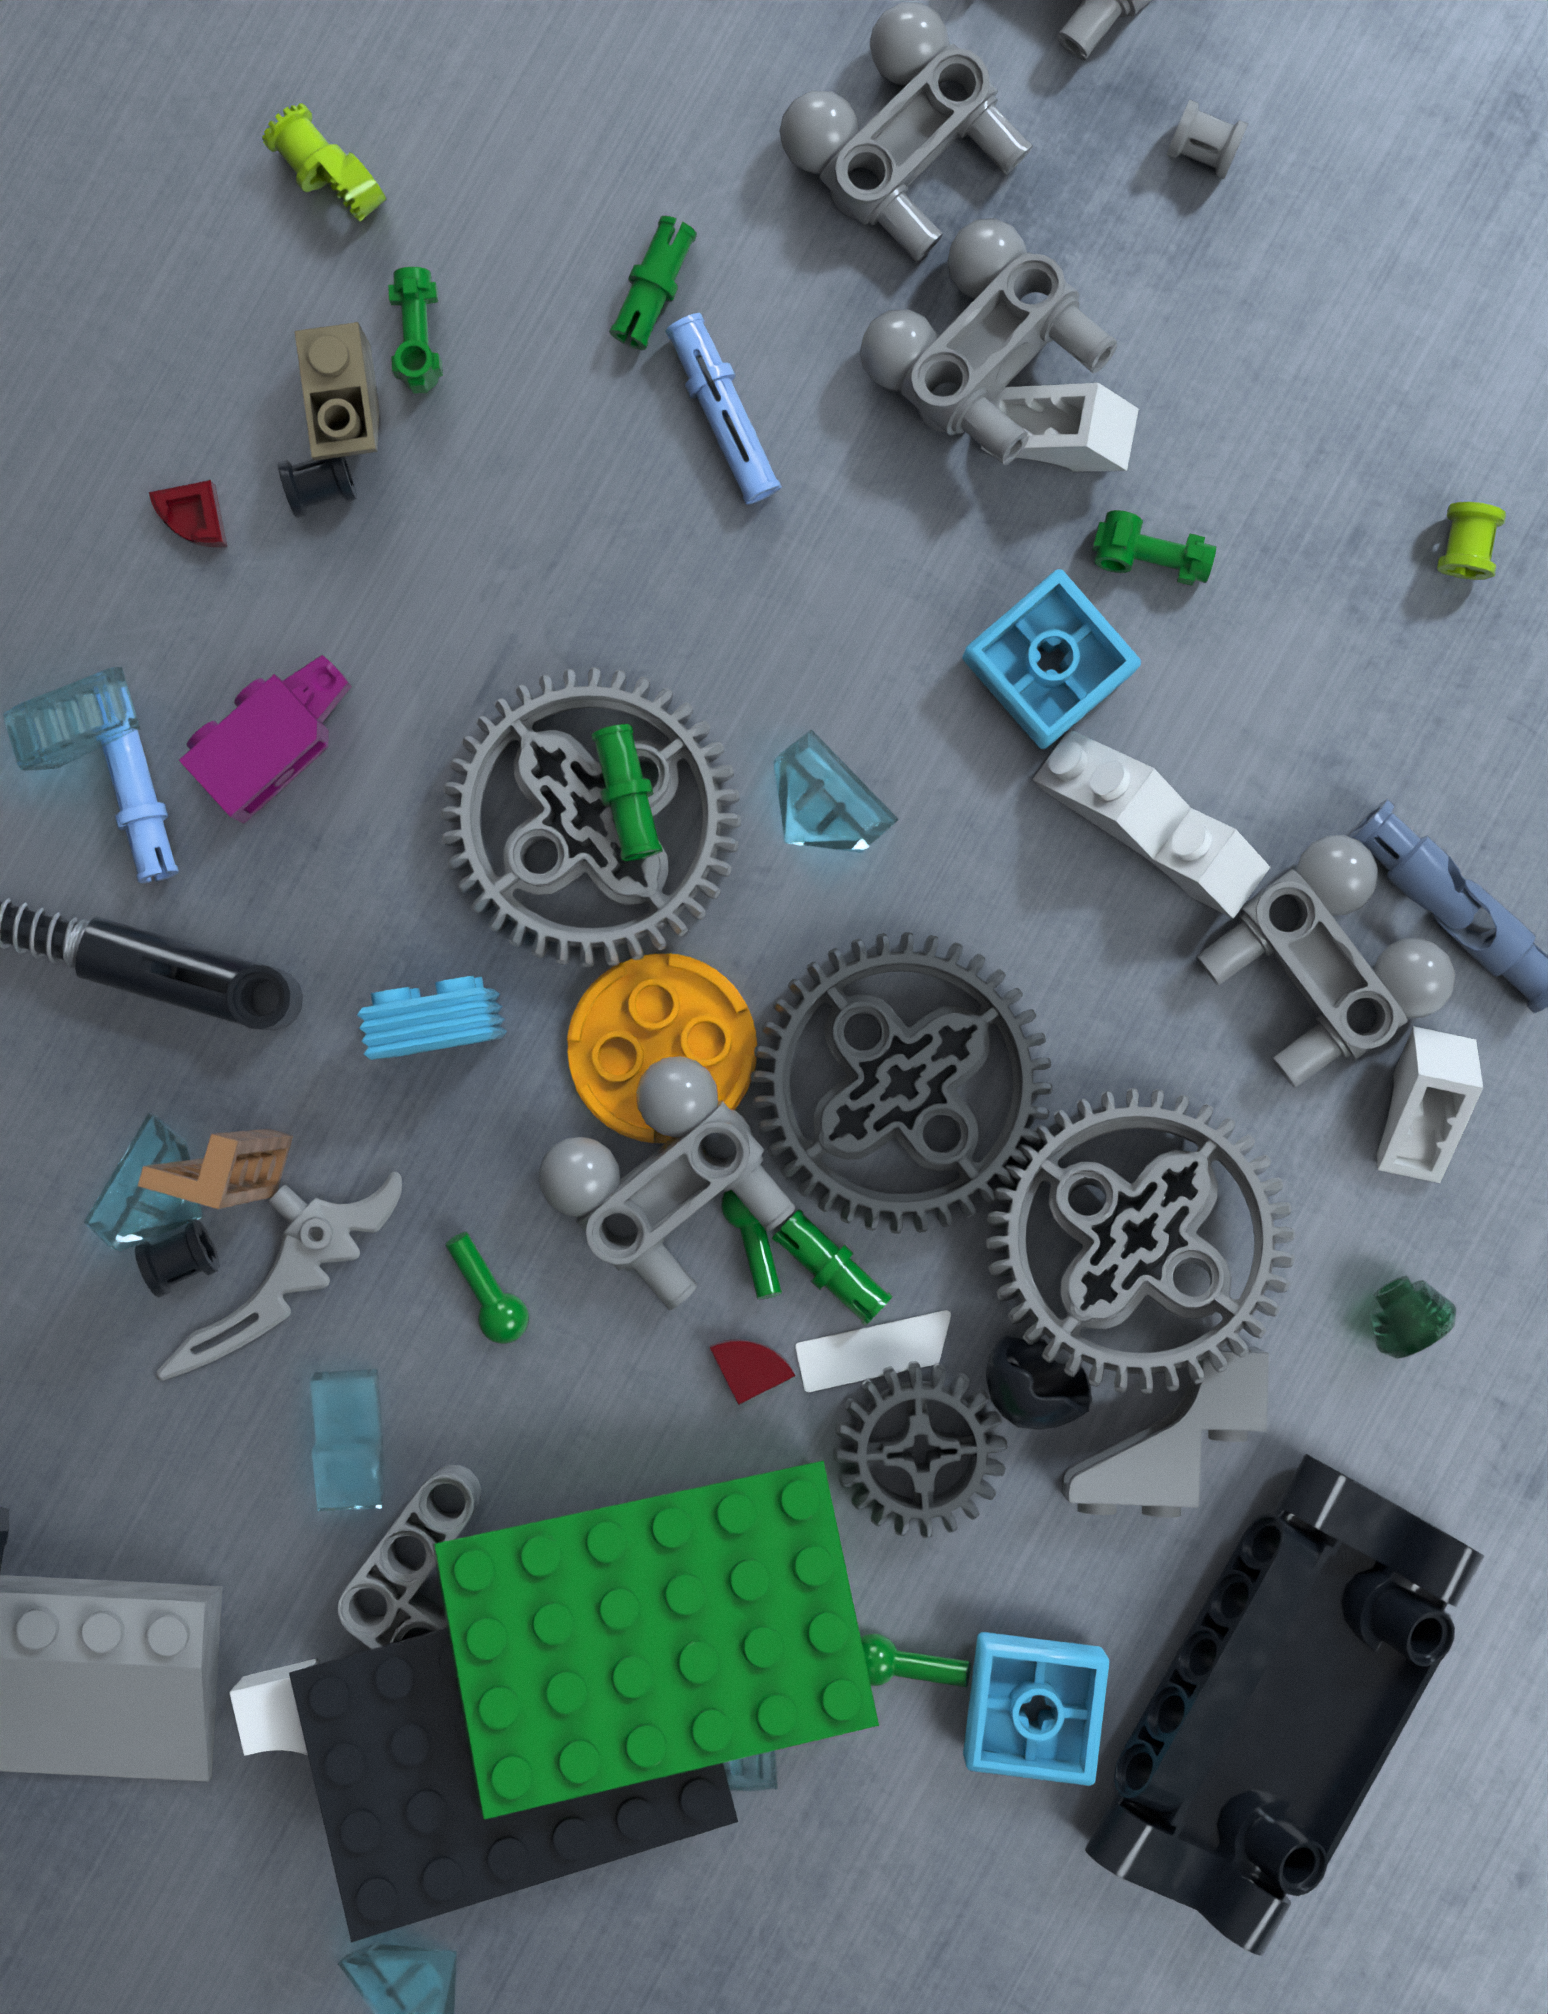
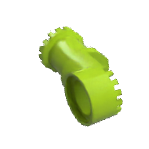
M299 103L297 107L291 105L290 109L286 107L283 109L284 117L278 113L275 116L278 122L270 120L268 123L270 127L264 131L265 135L262 136L263 143L270 151H279L297 173L296 183L303 191L318 190L330 183L332 190L338 192L336 194L339 199L342 197L345 201L343 202L346 208L351 206L349 211L358 221L363 220L387 200L378 183L353 153L349 152L346 155L340 146L327 142L313 125L312 112L303 103Z

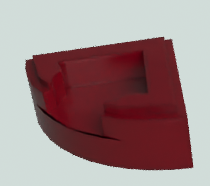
M211 480L149 492L150 500L156 513L178 536L188 542L204 547H227L216 485Z
M729 1339L710 1345V1349L738 1405L796 1376L791 1365L780 1353L761 1343L750 1340Z

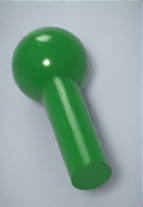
M732 1190L724 1192L721 1201L722 1213L728 1223L740 1229L757 1300L769 1299L782 1294L766 1230Z
M462 1232L446 1242L445 1246L481 1305L478 1323L482 1333L489 1340L499 1344L516 1341L525 1333L528 1327L529 1313L526 1305L519 1297L510 1293H503L468 1232Z
M873 1633L861 1637L871 1686L883 1685L894 1676L966 1688L968 1686L971 1669L970 1661L897 1650L895 1644L889 1638L881 1634Z

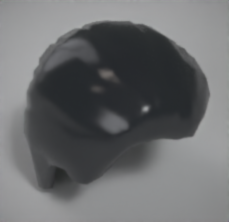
M1006 1335L992 1349L986 1369V1381L990 1399L1002 1417L1018 1428L1042 1430L1070 1423L1089 1412V1406L1092 1402L1091 1386L1082 1366H1080L1077 1374L1071 1377L1064 1371L1065 1363H1059L1055 1360L1049 1363L1043 1358L1042 1354L1048 1345L1044 1339L1029 1345L1024 1339Z

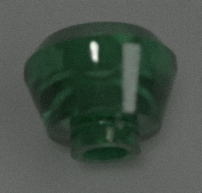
M1402 1276L1385 1284L1374 1293L1377 1303L1371 1308L1370 1316L1376 1347L1379 1352L1399 1359L1418 1353L1442 1339L1455 1326L1457 1308L1454 1303L1424 1280L1411 1283L1408 1276Z

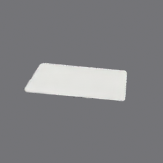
M948 1310L797 1343L795 1348L805 1391L813 1392L884 1376L883 1369L892 1366L896 1373L908 1371L907 1368L910 1361L919 1362L921 1368L939 1363L951 1313Z

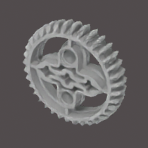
M597 667L589 669L588 686L578 687L575 671L573 669H566L563 674L565 689L555 691L549 675L545 674L539 677V685L544 695L533 699L529 689L524 684L516 687V693L523 705L514 711L503 698L495 701L494 705L504 719L496 726L484 715H481L476 720L477 725L488 735L482 744L471 736H464L461 744L469 752L475 754L471 763L459 758H453L450 767L455 772L466 776L464 785L448 782L444 784L443 792L448 796L461 799L460 807L448 806L441 809V818L449 822H460V830L444 833L442 835V842L447 846L463 845L465 852L453 855L447 861L449 868L452 870L471 868L472 873L458 882L457 887L459 890L466 894L481 887L484 892L474 900L471 905L472 910L477 914H482L495 905L498 911L491 918L488 926L496 933L503 930L510 921L516 924L510 934V944L520 947L526 941L528 935L532 933L536 935L531 952L535 957L543 958L547 953L550 942L558 944L556 962L561 965L568 964L571 958L572 947L581 948V964L586 968H591L594 965L595 948H604L607 964L609 966H617L619 964L617 946L627 944L630 955L637 961L644 957L643 949L638 941L641 938L649 935L652 944L659 951L667 947L664 937L658 930L670 923L678 936L683 937L686 935L688 930L677 916L687 909L693 917L699 920L703 919L706 911L698 902L693 900L699 891L709 898L718 899L721 894L720 889L715 884L707 881L710 872L723 877H729L731 874V866L715 858L718 851L726 853H736L738 851V841L721 836V828L735 829L740 827L741 817L734 813H722L721 806L739 802V791L737 789H718L717 784L728 781L734 776L731 765H721L712 768L710 762L718 759L724 753V747L718 741L701 748L699 742L709 734L711 730L710 725L704 720L696 723L688 730L684 725L691 718L693 707L687 702L680 705L673 714H670L667 711L673 698V693L670 689L663 688L652 702L647 699L651 685L648 678L640 677L635 684L633 692L630 693L625 691L627 681L626 674L622 670L614 672L611 687L607 688L602 687V675ZM604 708L633 715L649 723L669 738L667 746H661L648 740H636L634 743L639 763L651 764L659 772L657 784L653 788L654 794L648 797L653 818L663 811L676 795L679 785L677 762L680 759L686 760L699 788L702 805V831L699 846L689 871L671 895L663 894V888L669 874L668 856L663 847L661 853L648 857L641 864V869L645 874L644 879L648 883L647 887H643L639 881L634 882L629 876L623 877L621 880L616 879L615 876L619 874L622 868L617 861L619 857L615 853V849L619 848L621 850L611 807L605 806L606 809L600 815L605 824L603 827L608 833L606 837H603L599 831L595 832L589 826H585L580 830L576 828L583 819L578 812L580 808L575 801L580 799L584 805L588 804L594 810L600 809L603 806L600 793L603 789L595 786L589 791L575 773L581 769L594 783H604L600 762H596L583 745L570 734L558 730L534 732L533 725L557 713L573 709ZM512 741H519L520 747L513 763L514 777L521 792L533 805L536 812L519 825L508 837L503 851L505 874L502 877H498L490 864L484 847L481 829V806L485 787L494 765ZM538 750H541L545 756L549 755L555 761L561 760L564 756L566 757L560 765L565 774L563 777L568 783L566 787H563L559 781L555 782L548 775L540 780L537 779L543 773V768L539 763L540 758L536 754ZM548 793H553L566 809L560 814L561 823L566 833L582 847L589 848L594 844L608 861L606 867H600L593 857L587 853H579L574 857L568 841L556 829L550 827L556 819V812L546 800ZM540 841H548L555 844L558 849V859L552 870L544 874L529 872L525 862L528 849ZM583 873H587L601 892L612 901L627 906L647 903L651 909L639 918L620 925L603 928H577L552 922L535 914L517 901L513 894L515 890L521 889L537 896L551 895L566 888Z
M1130 1088L1126 1093L1127 1107L1115 1109L1114 1097L1110 1091L1101 1094L1103 1112L1097 1114L1092 1113L1090 1103L1085 1098L1077 1101L1080 1121L1072 1124L1067 1113L1063 1110H1058L1054 1113V1119L1061 1131L1054 1137L1046 1127L1038 1125L1034 1130L1038 1132L1041 1140L1040 1144L1043 1148L1036 1152L1032 1147L1024 1143H1020L1016 1148L1022 1151L1031 1162L1025 1171L1015 1165H1005L1004 1169L1016 1180L1015 1184H1017L1015 1191L1003 1187L994 1189L996 1201L1010 1208L1008 1213L996 1211L988 1214L987 1221L989 1225L995 1228L1006 1229V1236L988 1238L986 1246L989 1251L995 1253L1007 1252V1259L990 1264L989 1270L993 1277L1011 1275L1013 1282L1002 1285L997 1289V1296L1000 1301H1009L1018 1296L1020 1297L1022 1303L1008 1313V1318L1012 1324H1017L1030 1316L1032 1317L1035 1324L1028 1328L1023 1335L1024 1340L1029 1345L1038 1342L1045 1334L1052 1339L1042 1354L1047 1362L1051 1363L1058 1357L1062 1349L1066 1350L1071 1356L1066 1362L1064 1371L1071 1377L1077 1374L1082 1361L1092 1364L1093 1367L1089 1374V1384L1091 1386L1098 1387L1100 1385L1104 1369L1116 1372L1114 1380L1116 1392L1124 1393L1126 1391L1128 1373L1141 1374V1393L1151 1394L1153 1389L1152 1374L1164 1373L1165 1385L1168 1391L1172 1392L1179 1388L1176 1370L1187 1367L1192 1382L1200 1384L1204 1381V1374L1199 1361L1208 1358L1212 1367L1218 1373L1224 1372L1228 1365L1225 1357L1219 1350L1227 1345L1235 1355L1240 1358L1244 1357L1248 1353L1249 1348L1237 1334L1244 1329L1251 1336L1258 1339L1262 1338L1266 1333V1328L1253 1317L1254 1312L1257 1310L1267 1316L1275 1317L1280 1310V1306L1274 1300L1264 1296L1266 1289L1277 1293L1287 1292L1290 1282L1282 1276L1272 1274V1267L1290 1268L1293 1266L1295 1259L1294 1255L1288 1252L1275 1250V1244L1288 1243L1295 1238V1230L1287 1226L1274 1227L1273 1220L1282 1219L1290 1215L1292 1211L1290 1203L1277 1202L1269 1204L1267 1198L1281 1191L1283 1182L1279 1177L1260 1182L1258 1175L1270 1167L1271 1160L1268 1155H1262L1248 1163L1244 1156L1254 1146L1255 1139L1248 1134L1243 1136L1235 1145H1232L1227 1139L1235 1128L1236 1123L1230 1117L1226 1118L1215 1131L1207 1126L1213 1114V1107L1208 1104H1204L1200 1108L1196 1119L1186 1116L1189 1105V1097L1186 1095H1179L1176 1100L1175 1110L1170 1111L1162 1109L1164 1104V1092L1162 1090H1153L1151 1107H1138V1090ZM1148 1129L1167 1132L1191 1141L1198 1146L1196 1152L1173 1150L1157 1156L1146 1166L1132 1184L1112 1169L1097 1162L1082 1161L1066 1168L1058 1166V1162L1065 1155L1082 1143L1120 1130ZM1213 1161H1219L1238 1184L1246 1200L1253 1224V1262L1247 1284L1239 1299H1232L1229 1295L1231 1290V1272L1226 1259L1216 1248L1196 1234V1231L1209 1216L1217 1201L1218 1182L1211 1168ZM1194 1171L1190 1187V1194L1194 1198L1190 1201L1188 1198L1180 1196L1174 1203L1170 1201L1164 1207L1168 1190L1165 1180L1169 1178L1177 1183L1183 1176L1188 1177ZM1043 1182L1051 1184L1049 1207L1054 1220L1064 1232L1083 1246L1068 1266L1062 1278L1061 1298L1068 1313L1067 1318L1063 1320L1053 1313L1040 1295L1033 1280L1027 1258L1026 1230L1029 1212L1034 1197ZM1093 1185L1105 1194L1106 1203L1097 1214L1090 1216L1081 1215L1075 1212L1069 1204L1072 1192L1078 1187ZM1150 1191H1154V1194L1139 1212L1134 1208H1129L1116 1217L1118 1201L1135 1206ZM1180 1215H1186L1180 1224L1178 1241L1182 1247L1176 1249L1167 1257L1162 1267L1161 1280H1156L1150 1275H1143L1135 1281L1129 1290H1124V1286L1139 1267L1149 1271L1163 1261L1169 1244V1235L1166 1232ZM1155 1221L1151 1233V1244L1155 1249L1150 1252L1141 1247L1134 1254L1130 1253L1124 1259L1128 1246V1236L1124 1231L1130 1228L1138 1233L1144 1226L1149 1227ZM1112 1224L1110 1232L1112 1247L1100 1263L1093 1266L1092 1264L1098 1258L1101 1250L1100 1239L1096 1233L1104 1231ZM1185 1264H1197L1203 1267L1209 1274L1211 1280L1210 1287L1204 1294L1196 1297L1182 1294L1173 1282L1175 1271ZM1116 1271L1111 1284V1293L1116 1299L1112 1303L1100 1299L1094 1305L1090 1304L1084 1310L1086 1307L1085 1302L1089 1296L1088 1288L1084 1282L1090 1278L1099 1283L1105 1276L1110 1277ZM1146 1296H1149L1164 1309L1181 1318L1200 1319L1215 1312L1220 1313L1223 1317L1218 1325L1200 1338L1186 1345L1155 1353H1130L1113 1350L1095 1344L1080 1335V1331L1083 1328L1106 1330L1119 1326L1132 1315Z

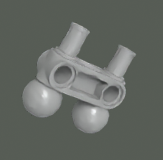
M901 2L886 10L879 17L872 28L869 44L872 59L881 76L897 86L905 87L861 130H859L857 116L847 100L832 91L812 90L791 102L782 116L779 132L782 147L790 161L808 173L821 174L819 178L830 189L832 200L839 211L848 217L858 219L863 225L869 222L875 225L879 222L917 263L939 242L943 233L906 195L908 186L959 136L964 138L968 135L999 167L1004 175L1009 174L1028 155L1033 145L995 107L998 99L995 97L998 89L990 82L988 69L982 59L970 50L961 49L954 43H949L947 28L938 12L923 3ZM945 81L958 82L967 91L968 98L959 102L951 101L943 96L939 89V84ZM861 167L869 169L875 173L880 185L871 190L859 189L852 184L848 172Z
M997 218L977 219L959 230L951 244L947 261L951 279L964 295L975 300L939 337L924 316L909 309L888 310L869 324L863 335L860 357L863 369L874 383L892 392L901 391L902 395L918 408L919 416L927 426L936 431L946 432L949 435L966 432L1003 465H1007L1026 446L1029 438L1027 436L1028 432L1010 419L991 401L1047 343L1053 340L1094 374L1101 370L1111 359L1117 349V340L1079 310V293L1065 281L1063 271L1055 260L1045 255L1027 252L1025 242L1012 225ZM1033 292L1043 293L1048 296L1041 303L1034 305L1025 304L1020 301L1025 295ZM943 383H955L960 386L958 391L946 397L932 394L934 388Z
M1345 835L1325 836L1312 842L1301 854L1296 871L1291 869L1271 885L1261 889L1256 896L1247 901L1240 909L1242 913L1238 916L1240 923L1196 955L1203 969L1218 986L1263 953L1268 957L1272 955L1318 1016L1315 1018L1317 1023L1315 1027L1272 1058L1278 1069L1294 1088L1340 1055L1345 1059L1351 1057L1353 1060H1356L1370 1049L1387 1043L1396 1033V1030L1408 1022L1407 1018H1424L1439 1011L1450 999L1455 986V968L1448 953L1437 943L1421 937L1403 938L1390 944L1381 953L1374 970H1372L1333 918V916L1348 915L1361 909L1373 896L1378 883L1377 863L1371 851L1359 840ZM1281 895L1291 897L1300 908L1299 922L1294 929L1288 932L1278 930L1272 925L1269 918L1271 903ZM1366 998L1374 1005L1377 1018L1374 1026L1369 1031L1363 1034H1356L1347 1023V1011L1354 1001Z
M681 1056L663 1058L650 1065L641 1076L636 1091L638 1110L646 1124L658 1133L671 1136L672 1138L621 1180L618 1163L610 1149L595 1139L586 1137L566 1138L553 1145L543 1157L539 1170L540 1188L548 1204L564 1215L578 1217L576 1223L586 1233L587 1243L593 1254L602 1261L613 1264L618 1271L624 1268L627 1271L634 1269L665 1304L668 1310L676 1308L696 1290L698 1284L662 1243L665 1240V1236L722 1190L725 1192L732 1190L767 1232L781 1224L795 1210L794 1203L760 1165L763 1161L761 1155L764 1149L752 1136L751 1128L746 1119L738 1112L729 1109L722 1100L718 1102L717 1085L705 1067L695 1060ZM711 1133L726 1134L735 1143L736 1151L727 1158L712 1157L702 1146V1139ZM615 1213L628 1215L634 1220L637 1232L627 1237L617 1236L608 1229L605 1218Z

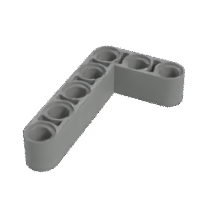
M447 1465L437 1469L421 1486L343 1591L338 1603V1615L341 1624L349 1633L372 1649L407 1639L409 1630L416 1627H425L431 1631L447 1627L444 1609L418 1591V1589L436 1566L432 1544L456 1539L481 1501V1486L478 1478L471 1470L461 1465ZM444 1483L458 1487L464 1495L465 1508L456 1513L442 1510L434 1499L435 1486ZM402 1536H413L419 1539L425 1547L426 1560L419 1564H409L403 1561L396 1550V1539ZM364 1588H372L379 1591L387 1602V1612L381 1615L366 1613L359 1605L357 1599L358 1591Z

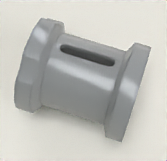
M1190 99L1176 129L1167 156L1177 158L1180 154L1215 168L1216 176L1225 179L1249 123L1239 120L1233 125L1200 111L1199 103Z

